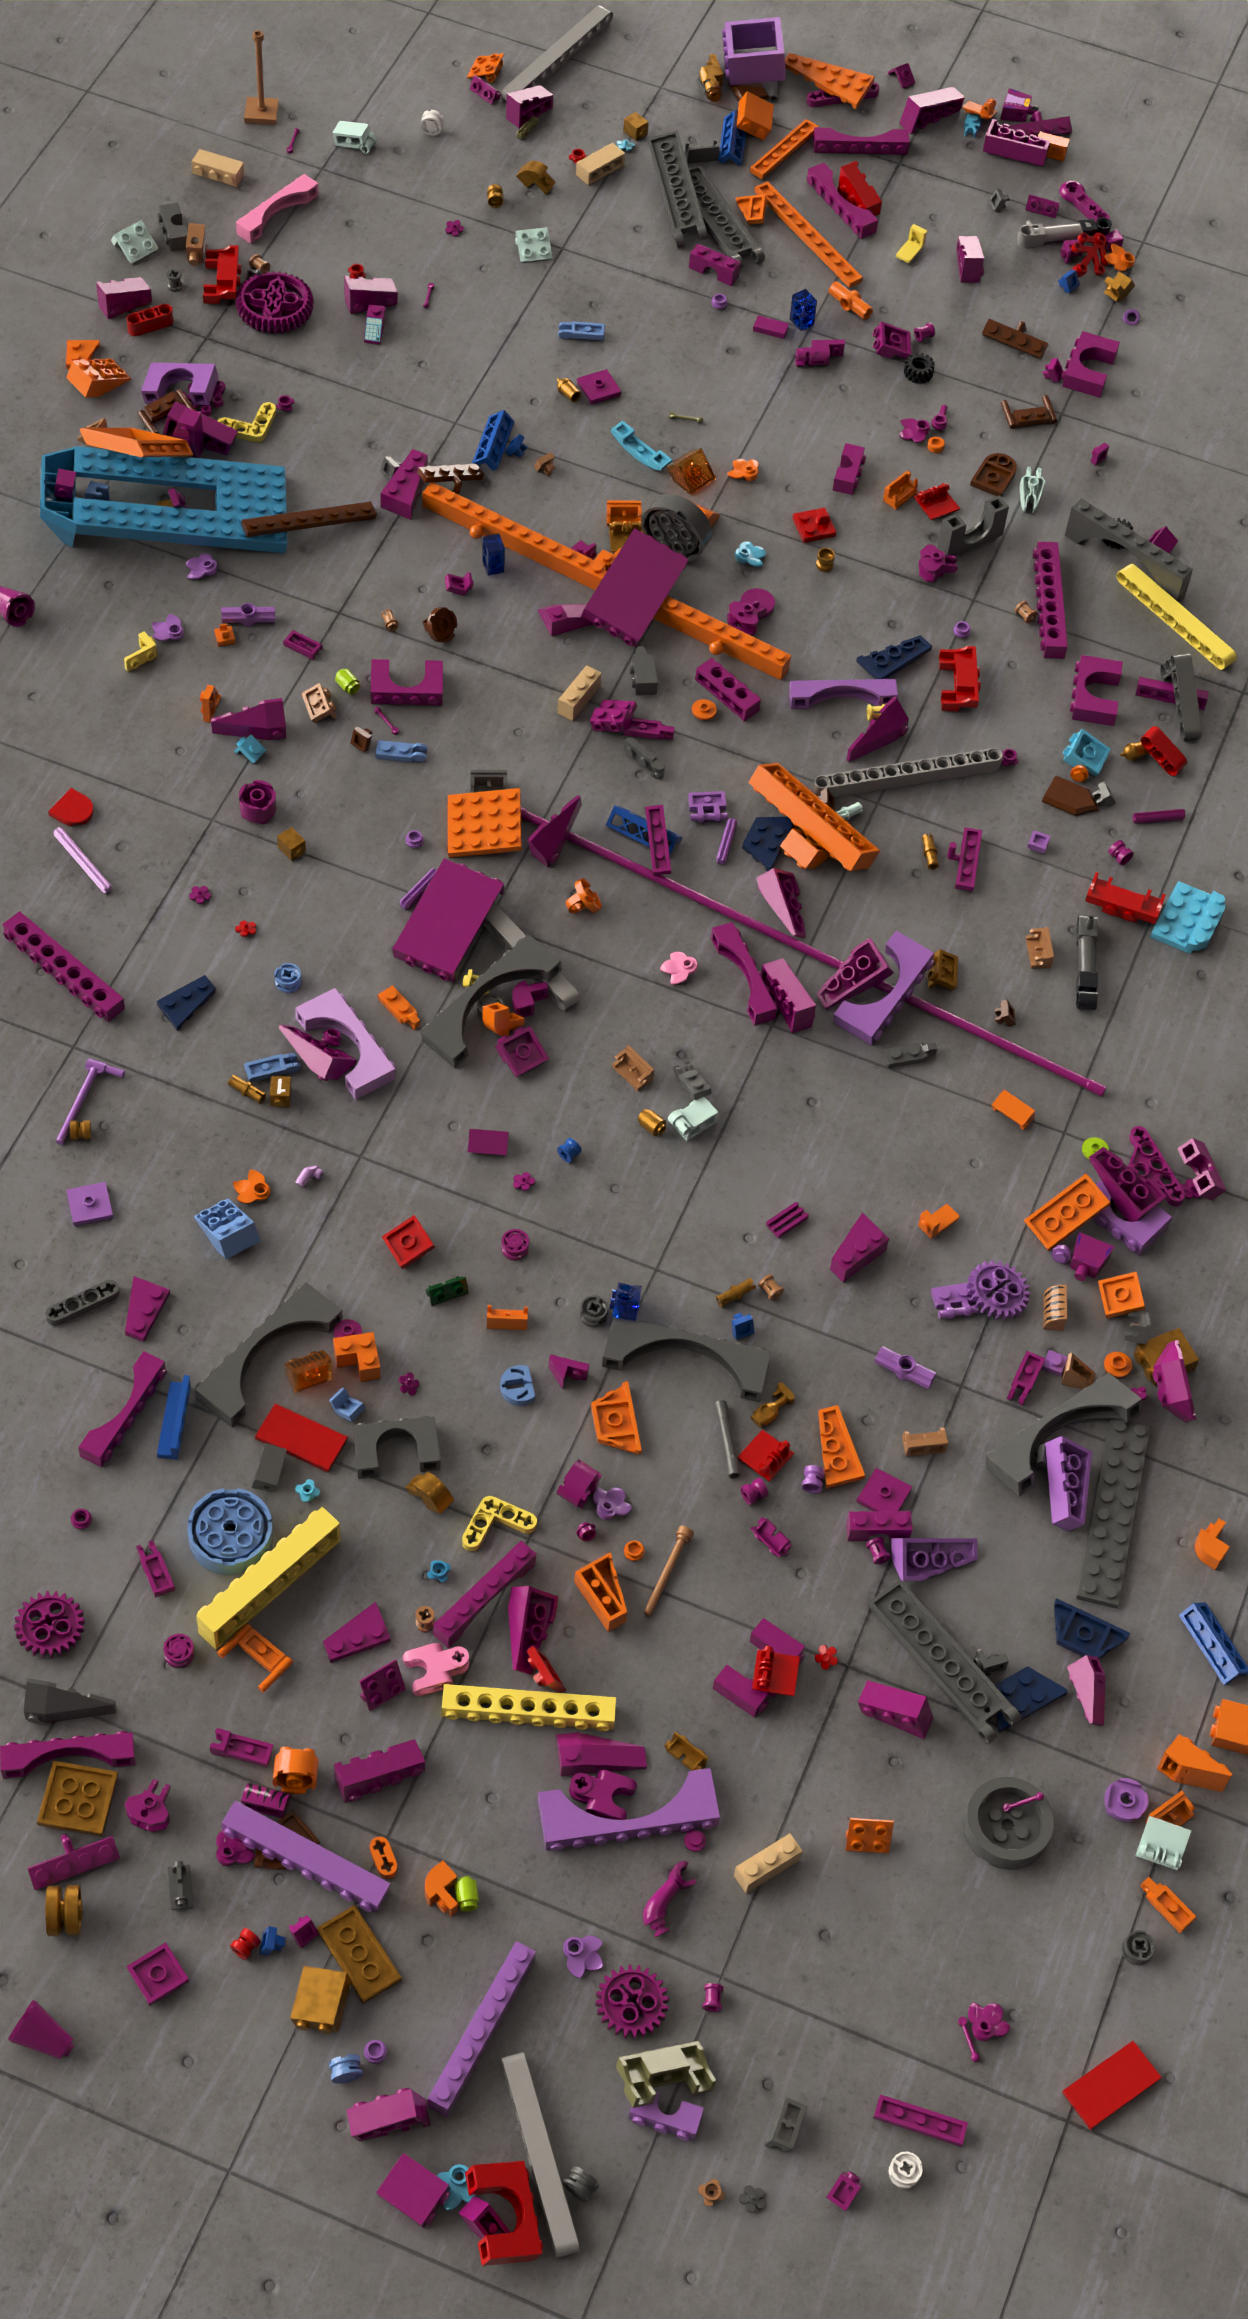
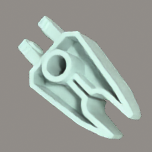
M1027 466L1026 475L1022 477L1020 482V501L1023 512L1026 511L1027 503L1030 501L1032 513H1034L1038 507L1045 480L1041 477L1042 468L1037 469L1036 476H1030L1032 469Z

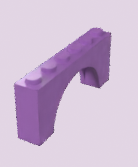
M895 931L886 943L885 953L895 961L899 970L898 982L891 993L880 1001L867 1005L852 1004L844 1000L834 1013L833 1023L870 1045L875 1040L878 1041L884 1027H888L891 1024L893 1015L896 1012H900L904 1005V1000L911 997L915 985H919L922 982L924 973L927 970L930 971L935 963L933 960L934 952L898 931Z

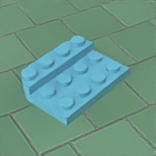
M1178 881L1150 937L1187 953L1201 949L1205 950L1224 913L1225 897L1216 891H1213L1211 895Z

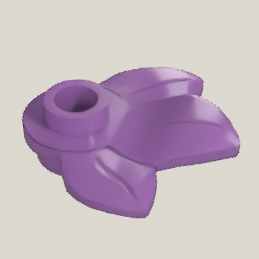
M202 553L199 558H191L185 563L191 569L187 576L188 579H200L204 575L211 576L217 572V562L207 553Z
M168 614L166 622H152L153 630L156 632L153 638L156 640H179L184 636L181 621L173 614Z
M597 1488L594 1491L593 1501L597 1505L596 1511L603 1520H610L615 1515H627L632 1509L630 1504L624 1502L625 1492L621 1488H612L608 1492Z
M586 1936L582 1939L571 1937L564 1942L563 1952L567 1957V1968L572 1975L581 1978L585 1969L596 1971L603 1967L601 1957L596 1952L603 1943L595 1936ZM576 1946L578 1951L572 1952L570 1948Z

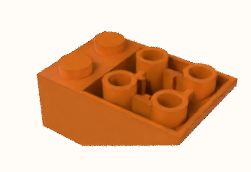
M111 358L74 360L66 377L85 397H99L131 379Z
M1181 1734L1176 1737L1165 1751L1157 1767L1159 1771L1174 1782L1218 1792L1224 1791L1233 1775L1227 1766L1215 1761L1207 1751L1199 1749L1191 1739L1183 1737Z

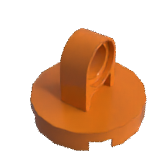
M584 878L575 882L577 893L566 900V906L570 913H578L586 907L593 913L601 910L602 904L596 891L594 893L589 888L591 886L590 883Z

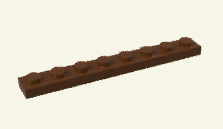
M370 501L242 519L241 526L246 537L371 520L376 519L377 513Z

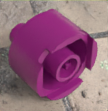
M255 780L253 783L248 785L246 783L241 787L239 791L241 817L254 823L266 824L269 822L277 809L276 793L271 784L262 780Z
M578 1459L564 1477V1486L560 1484L556 1494L577 1508L583 1509L590 1493L593 1494L597 1489L602 1475Z

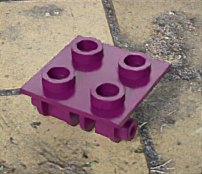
M396 1659L359 1681L363 1692L360 1694L363 1702L366 1701L369 1711L406 1690Z

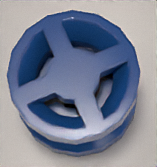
M568 1138L564 1145H560L557 1148V1152L564 1161L570 1163L574 1156H578L582 1152V1149L574 1139Z

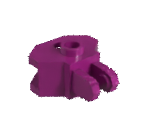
M926 545L920 551L921 559L918 561L919 576L926 582L933 583L940 576H943L944 573H955L958 570L956 556L945 555V552H941L934 545Z
M757 600L751 603L748 601L746 603L733 601L729 604V613L727 614L728 625L753 636L757 632L758 619L766 614L767 608L763 606L757 610L759 606Z
M156 1779L152 1780L148 1789L144 1790L142 1794L128 1797L125 1803L126 1814L132 1825L151 1833L165 1830L170 1822L165 1801L171 1790V1785L165 1784L160 1795L154 1794L159 1782Z

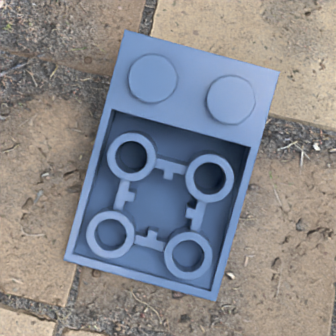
M229 1199L222 1200L213 1207L205 1209L194 1216L215 1249L225 1259L260 1242L255 1223Z

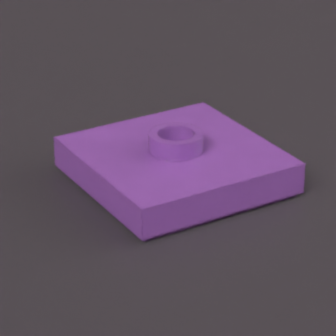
M106 1182L66 1190L74 1226L113 1219Z

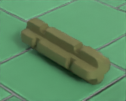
M532 116L516 132V137L520 140L524 139L538 124L539 119Z

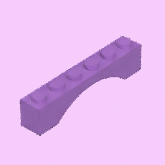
M896 679L790 681L788 692L790 709H808L822 700L836 697L861 699L875 706L887 704L894 696L898 698Z

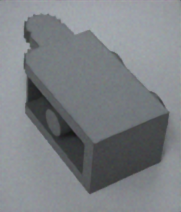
M638 646L636 648V656H633V663L629 664L630 674H633V677H631V687L635 688V695L657 694L658 680L655 658L647 656L646 648Z

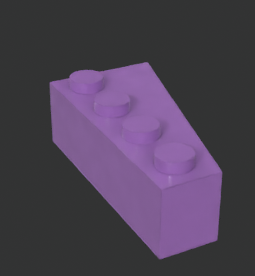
M1060 1436L1046 1442L1045 1446L1052 1524L1068 1532L1083 1526L1085 1523L1092 1451Z

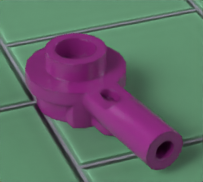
M946 405L941 406L939 414L934 416L931 421V426L936 430L947 428L948 422L945 415L948 407Z

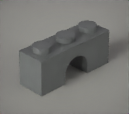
M179 204L159 205L157 218L158 222L162 223L161 231L162 234H165L166 245H169L171 251L186 249L188 231L186 225L182 224V213Z

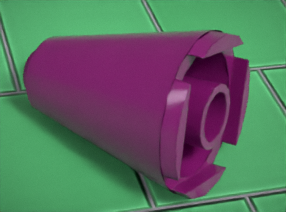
M0 586V614L13 627L25 625L27 623L25 621L34 614V600L27 593Z
M32 2000L8 2038L12 2043L61 2059L63 2055L68 2057L75 2046L71 2043L73 2038L35 2000Z

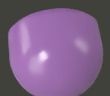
M1129 309L1123 315V321L1128 325H1136L1140 320V314L1135 309ZM1133 315L1135 317V321L1130 322L1127 319V316Z

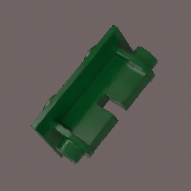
M456 1276V1278L445 1281V1284L430 1285L425 1289L427 1296L430 1297L431 1306L469 1293L466 1277Z

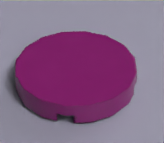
M753 588L747 590L741 596L740 602L743 603L747 601L751 603L757 600L759 602L757 610L765 606L767 612L763 618L772 614L775 607V599L768 591Z

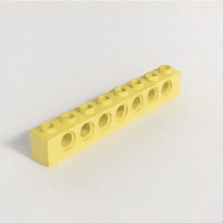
M444 1684L442 1717L450 1720L465 1718L474 1722L489 1720L492 1723H500L504 1721L514 1725L530 1723L539 1727L553 1725L556 1728L569 1726L579 1730L595 1728L598 1731H608L614 1729L616 1697ZM465 1701L468 1702L469 1705L463 1707L460 1706L459 1703ZM488 1703L491 1706L489 1708H482L480 1705ZM510 1705L512 1709L505 1710L502 1706ZM530 1706L534 1710L527 1712L523 1708ZM547 1708H552L555 1710V1712L547 1713L545 1710ZM574 1710L577 1713L575 1715H569L567 1711ZM594 1711L598 1713V1715L592 1717L588 1713Z

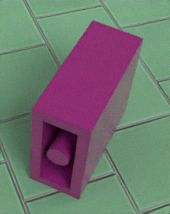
M405 2153L401 2155L376 2192L380 2198L423 2229L426 2224L429 2226L432 2224L437 2216L436 2209L440 2204L444 2205L451 2195L449 2192L450 2186Z

